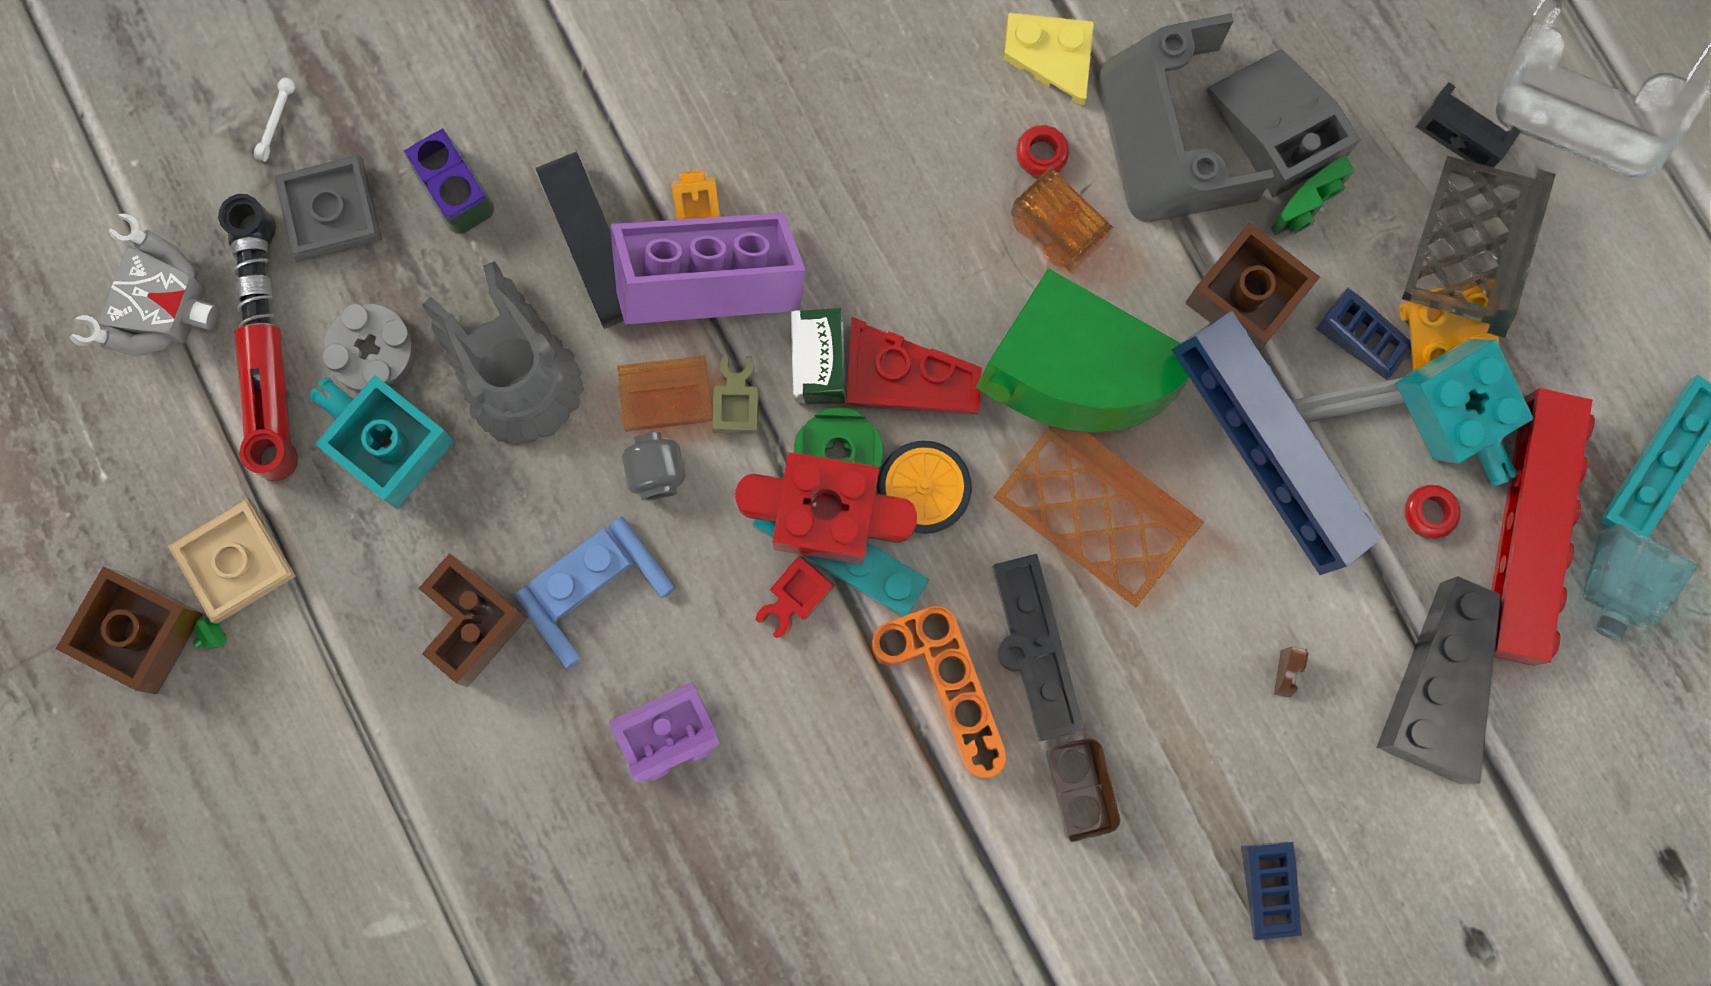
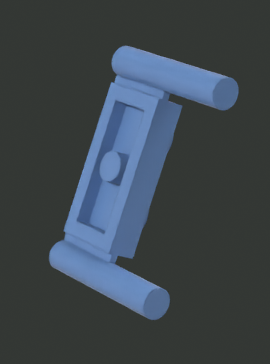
M623 516L613 521L608 528H602L533 579L529 586L521 589L514 595L515 600L566 669L580 661L581 657L555 622L618 577L634 563H636L661 598L666 597L676 588Z

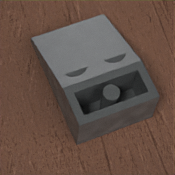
M1282 49L1211 85L1206 90L1256 172L1272 169L1274 178L1267 187L1272 198L1313 177L1331 163L1345 156L1348 157L1361 140L1339 104Z

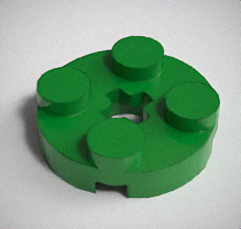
M844 407L824 409L808 420L796 435L794 453L833 459L825 455L826 449H833L834 442L840 441L843 442L845 450H851V456L844 458L843 461L877 466L879 470L881 468L883 458L881 436L876 428L874 429L873 425L865 419V416L853 409Z

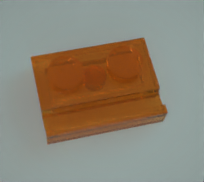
M705 355L617 365L623 429L625 432L712 422L713 412Z

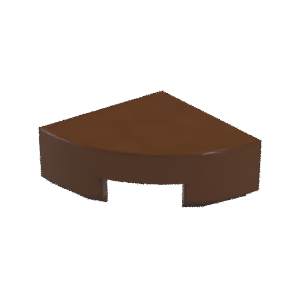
M1291 646L1281 650L1274 695L1291 697L1297 691L1298 671H1305L1309 654L1307 652L1308 649Z

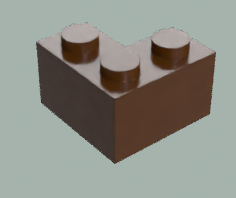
M450 553L418 588L452 617L451 621L423 651L422 655L456 684L465 687L470 686L528 619L527 616L480 576Z

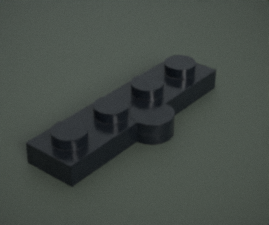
M1033 554L993 564L992 568L1010 636L1006 637L999 645L997 651L998 659L1005 669L1013 672L1020 671L1039 742L1084 731L1085 727L1038 555Z

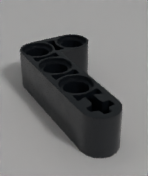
M577 151L536 167V172L603 328L606 329L623 322L624 319L616 292L611 231Z

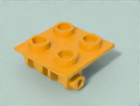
M1494 278L1407 294L1406 303L1399 305L1401 320H1409L1413 372L1468 339L1496 340L1499 345Z

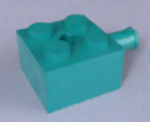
M1468 339L1395 382L1432 459L1459 464L1472 455L1477 454L1490 485H1500L1509 481L1506 474L1510 478H1514L1518 474L1503 446L1502 440L1504 436L1534 418L1496 340Z
M376 375L373 376L354 399L333 383V380L330 378H324L318 383L320 387L331 395L330 398L324 396L316 388H313L310 393L309 399L336 419L315 445L396 509L403 504L455 442L445 430ZM386 437L392 441L388 448H384L381 445V442Z

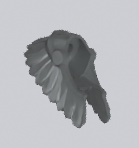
M495 261L483 265L489 286L488 293L500 315L495 320L477 327L472 334L467 335L453 314L448 313L432 297L425 301L422 306L431 317V328L439 339L440 345L447 351L445 356L449 364L456 371L457 379L464 387V400L470 403L471 417L477 419L484 432H490V435L498 441L508 439L510 443L517 445L525 440L535 441L539 437L554 435L561 424L568 421L570 413L579 408L580 399L578 396L584 390L580 378L582 372L574 361L575 355L570 350L563 348L562 340L558 339L555 335H551L544 321L540 320L536 310L533 309L531 304H526L524 295L518 291L512 279L503 277Z

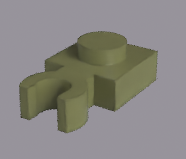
M722 356L720 370L724 380L727 382V386H714L713 433L758 434L759 388L746 386V383L751 380L754 374L752 357L746 356L745 368L742 372L733 373L729 370L728 356Z

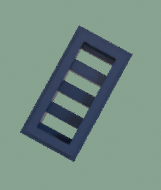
M1347 288L1338 297L1315 328L1386 380L1392 376L1411 350V341L1350 288ZM1348 312L1353 315V318L1345 327L1339 321ZM1362 322L1368 327L1360 338H1357L1353 332ZM1376 332L1382 337L1373 350H1371L1366 344ZM1390 342L1396 348L1385 362L1379 355Z
M1284 841L1241 846L1253 940L1301 936L1294 843ZM1279 858L1280 867L1260 869L1259 860ZM1262 878H1282V886L1261 888ZM1284 895L1285 904L1263 906L1262 897ZM1287 914L1288 923L1264 925L1263 916Z

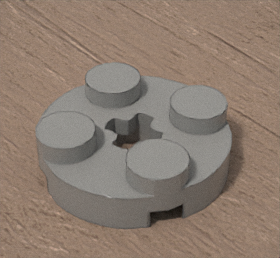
M352 304L345 307L341 315L337 316L329 326L323 342L324 351L322 357L325 365L339 382L347 388L360 393L374 375L387 385L395 386L401 382L412 368L416 350L408 326L397 313L381 305ZM374 338L375 345L380 348L377 355L369 354L367 359H362V351L359 349L360 345Z

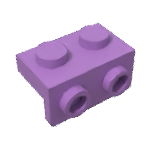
M693 682L609 721L610 728L630 766L631 775L635 783H640L644 780H658L668 774L671 767L686 760H700L709 755L713 748L720 744L715 726Z

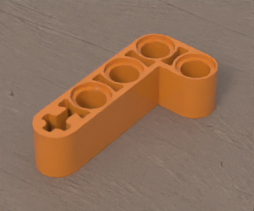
M931 606L879 626L874 633L872 641L873 654L879 662L888 666H896L923 657L961 762L967 773L980 779L994 777L1000 773L1006 762L1005 748L952 612L945 607ZM930 617L941 618L947 625L946 637L941 640L928 638L923 632V622ZM891 632L901 635L905 641V650L897 656L885 654L880 648L879 643L883 635ZM953 659L961 664L964 672L961 681L958 683H947L941 678L938 669L942 661ZM967 701L976 705L980 717L975 726L965 727L958 723L955 717V709L959 703ZM984 727L987 729L989 736L979 738L985 751L993 750L995 753V758L989 761L991 769L988 771L985 770L983 765L975 766L972 762V757L978 754L975 741L972 740L965 745L962 736L973 735Z

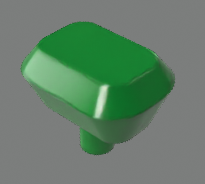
M199 617L193 629L198 637L193 641V645L196 648H200L203 645L204 648L209 650L226 644V635L219 623H211L209 617Z

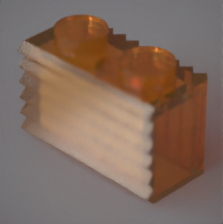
M1052 167L1048 168L1021 196L1017 197L1011 210L1012 222L1017 230L1027 238L1034 236L1043 245V252L1047 259L1057 268L1061 269L1064 266L1071 273L1109 238L1114 228Z

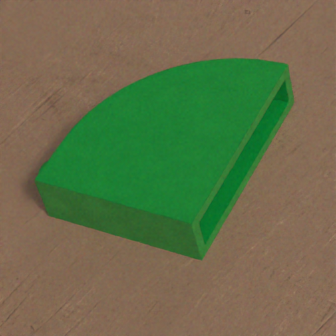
M1048 268L992 355L976 388L986 393L994 401L1003 403L1013 410L1041 423L1065 430L1099 433L1131 428L1157 416L1177 398L1190 377L1171 350L1179 345L1180 342Z

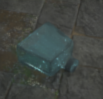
M1622 524L1601 530L1583 591L1585 600L1604 609L1595 630L1607 638L1621 641L1629 623L1637 627L1657 624L1696 572L1699 565Z

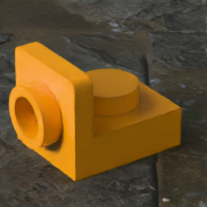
M705 170L679 173L680 180L672 181L671 185L676 219L721 217L715 176L706 177Z

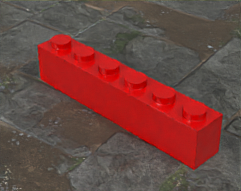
M1538 388L1524 397L1534 419L1517 430L1512 464L1518 474L1514 478L1509 479L1491 591L1501 594L1494 657L1531 666L1551 663L1552 657L1557 654L1560 646V633L1556 631L1558 615L1563 611L1567 601V588L1563 587L1565 571L1570 567L1574 557V545L1570 543L1572 527L1577 523L1581 513V502L1577 500L1579 483L1584 480L1588 469V459L1584 457L1586 440L1592 435L1595 425V417L1593 414H1590L1593 399Z

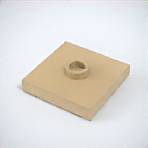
M249 499L244 500L168 546L211 623L214 624L220 623L296 577L254 503Z

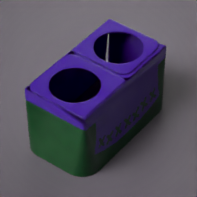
M443 128L404 150L413 172L452 232L457 234L465 233L492 216L494 212L492 200L461 151ZM447 147L449 157L443 167L429 170L419 163ZM452 176L465 178L471 186L469 199L458 206L445 203L440 196L442 183Z

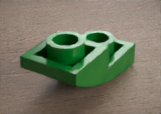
M1347 156L1319 171L1295 193L1272 225L1271 230L1274 235L1288 229L1291 234H1295L1311 226L1315 222L1313 217L1324 204L1323 201L1329 200L1345 190L1344 183L1355 171Z

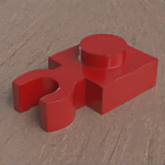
M798 556L770 589L779 598L777 602L762 607L758 611L755 620L763 623L770 614H777L780 618V626L775 630L773 636L781 638L790 631L794 613L803 620H806L834 588L835 584L803 556Z

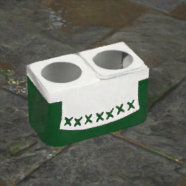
M841 308L791 312L793 395L797 404L846 403Z

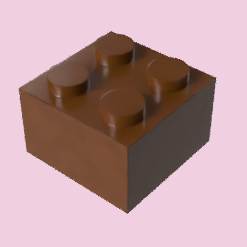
M1249 222L1195 287L1185 304L1210 323L1233 311L1239 322L1246 328L1248 336L1258 351H1260L1306 296L1320 276Z
M103 566L58 643L56 650L135 691L158 694L190 638L197 619L203 613L126 573Z

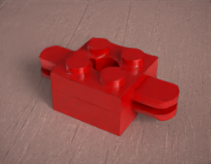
M788 452L784 478L749 474L739 481L735 490L737 506L745 517L776 523L772 543L774 550L864 565L868 538L900 543L908 540L913 534L917 523V511L912 502L904 498L875 494L879 475V467Z

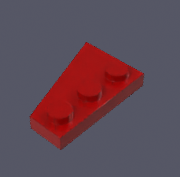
M854 317L851 318L846 395L847 407L979 414L980 390L976 386L981 378L982 367L933 348L927 349L904 340L903 336L890 331L886 333L866 325V322Z

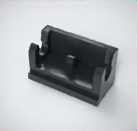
M1448 82L1415 127L1485 174H1488L1504 158L1522 130L1515 125L1511 130H1504L1453 96L1451 93L1456 86Z

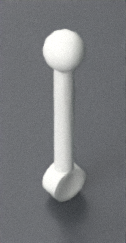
M282 78L278 82L280 92L261 143H258L255 147L254 158L256 160L265 162L269 157V145L286 99L295 90V83L289 78Z

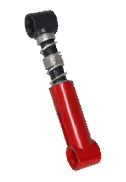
M236 194L230 196L222 203L219 208L218 219L220 226L228 233V242L232 246V255L237 259L238 265L234 269V274L239 278L234 283L236 287V300L240 302L237 310L242 314L243 319L239 328L234 331L244 434L239 455L241 462L248 470L269 481H280L286 479L294 472L298 462V455L295 447L291 444L281 330L279 327L271 324L270 319L275 316L269 312V302L273 299L271 291V278L266 276L265 264L269 260L264 258V255L268 252V244L275 235L276 224L271 214L254 197L248 194ZM255 215L254 221L250 226L240 229L243 219L247 216ZM276 446L277 453L275 459L269 464L262 465L261 459L264 451L269 447Z

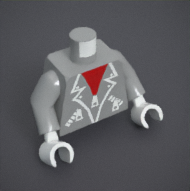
M118 214L119 218L130 223L131 233L128 236H122L111 228L109 233L117 241L125 242L131 240L135 242V248L127 245L99 321L97 322L93 317L87 315L79 316L73 321L77 324L87 325L91 330V337L85 338L72 334L70 336L72 342L78 346H86L93 341L100 342L102 348L132 356H142L164 350L170 343H185L192 325L212 330L219 317V307L201 301L205 287L195 279L196 273L193 265L177 246L149 230L144 232L139 230L138 222L133 216Z

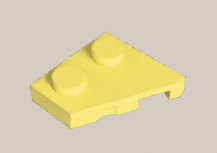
M1009 13L1003 60L1020 70L1029 71L1034 76V79L1049 87L1052 84L1071 95V101L1077 105H1084L1087 98L1093 22Z

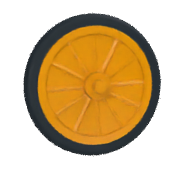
M915 441L899 447L886 459L878 476L877 491L881 495L904 498L912 502L917 511V523L914 533L928 534L942 531L960 519L968 507L972 484L966 464L955 451L938 442Z

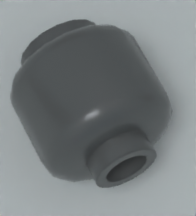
M660 432L644 433L634 437L635 444L625 449L622 455L628 489L632 493L641 494L643 501L663 499L677 494L676 487L680 486L685 479L678 443L670 439H662Z

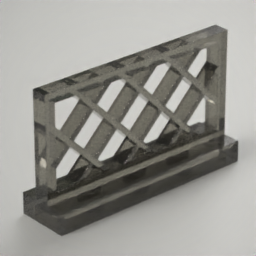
M1447 155L1402 299L1489 324L1487 333L1505 338L1518 311L1556 174L1538 169L1535 177L1530 178ZM1451 172L1469 177L1475 186L1459 192L1450 180ZM1504 186L1519 190L1520 192L1518 198L1502 203L1493 189ZM1482 194L1491 206V209L1475 214L1466 200ZM1455 205L1465 219L1448 225L1439 211ZM1499 217L1508 229V232L1493 238L1483 225V222ZM1434 226H1436L1438 230L1433 232ZM1472 228L1481 240V243L1465 249L1455 234ZM1445 239L1455 254L1438 260L1428 245ZM1489 251L1497 262L1498 267L1482 272L1472 257ZM1425 260L1428 265L1422 267L1423 261ZM1461 262L1471 275V278L1455 284L1444 268ZM1434 273L1444 289L1431 292L1417 288L1416 284L1418 279ZM1492 279H1494L1493 285H1491V283L1489 282ZM1479 286L1488 299L1486 307L1469 303L1461 292Z

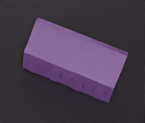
M785 213L611 224L616 292L625 325L800 310L806 270Z

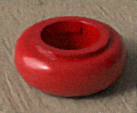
M1038 125L1026 130L1019 138L1016 147L1017 160L1022 169L1030 175L1037 177H1050L1060 172L1067 164L1070 154L1069 144L1064 134L1056 128L1047 125ZM1037 142H1045L1053 147L1055 156L1049 160H1039L1033 156L1030 148Z
M1440 485L1419 487L1409 495L1406 501L1405 519L1407 524L1415 534L1425 539H1440L1448 536L1457 528L1460 521L1461 508L1457 498L1450 490ZM1426 500H1433L1441 506L1443 511L1441 523L1432 524L1424 518L1422 505Z

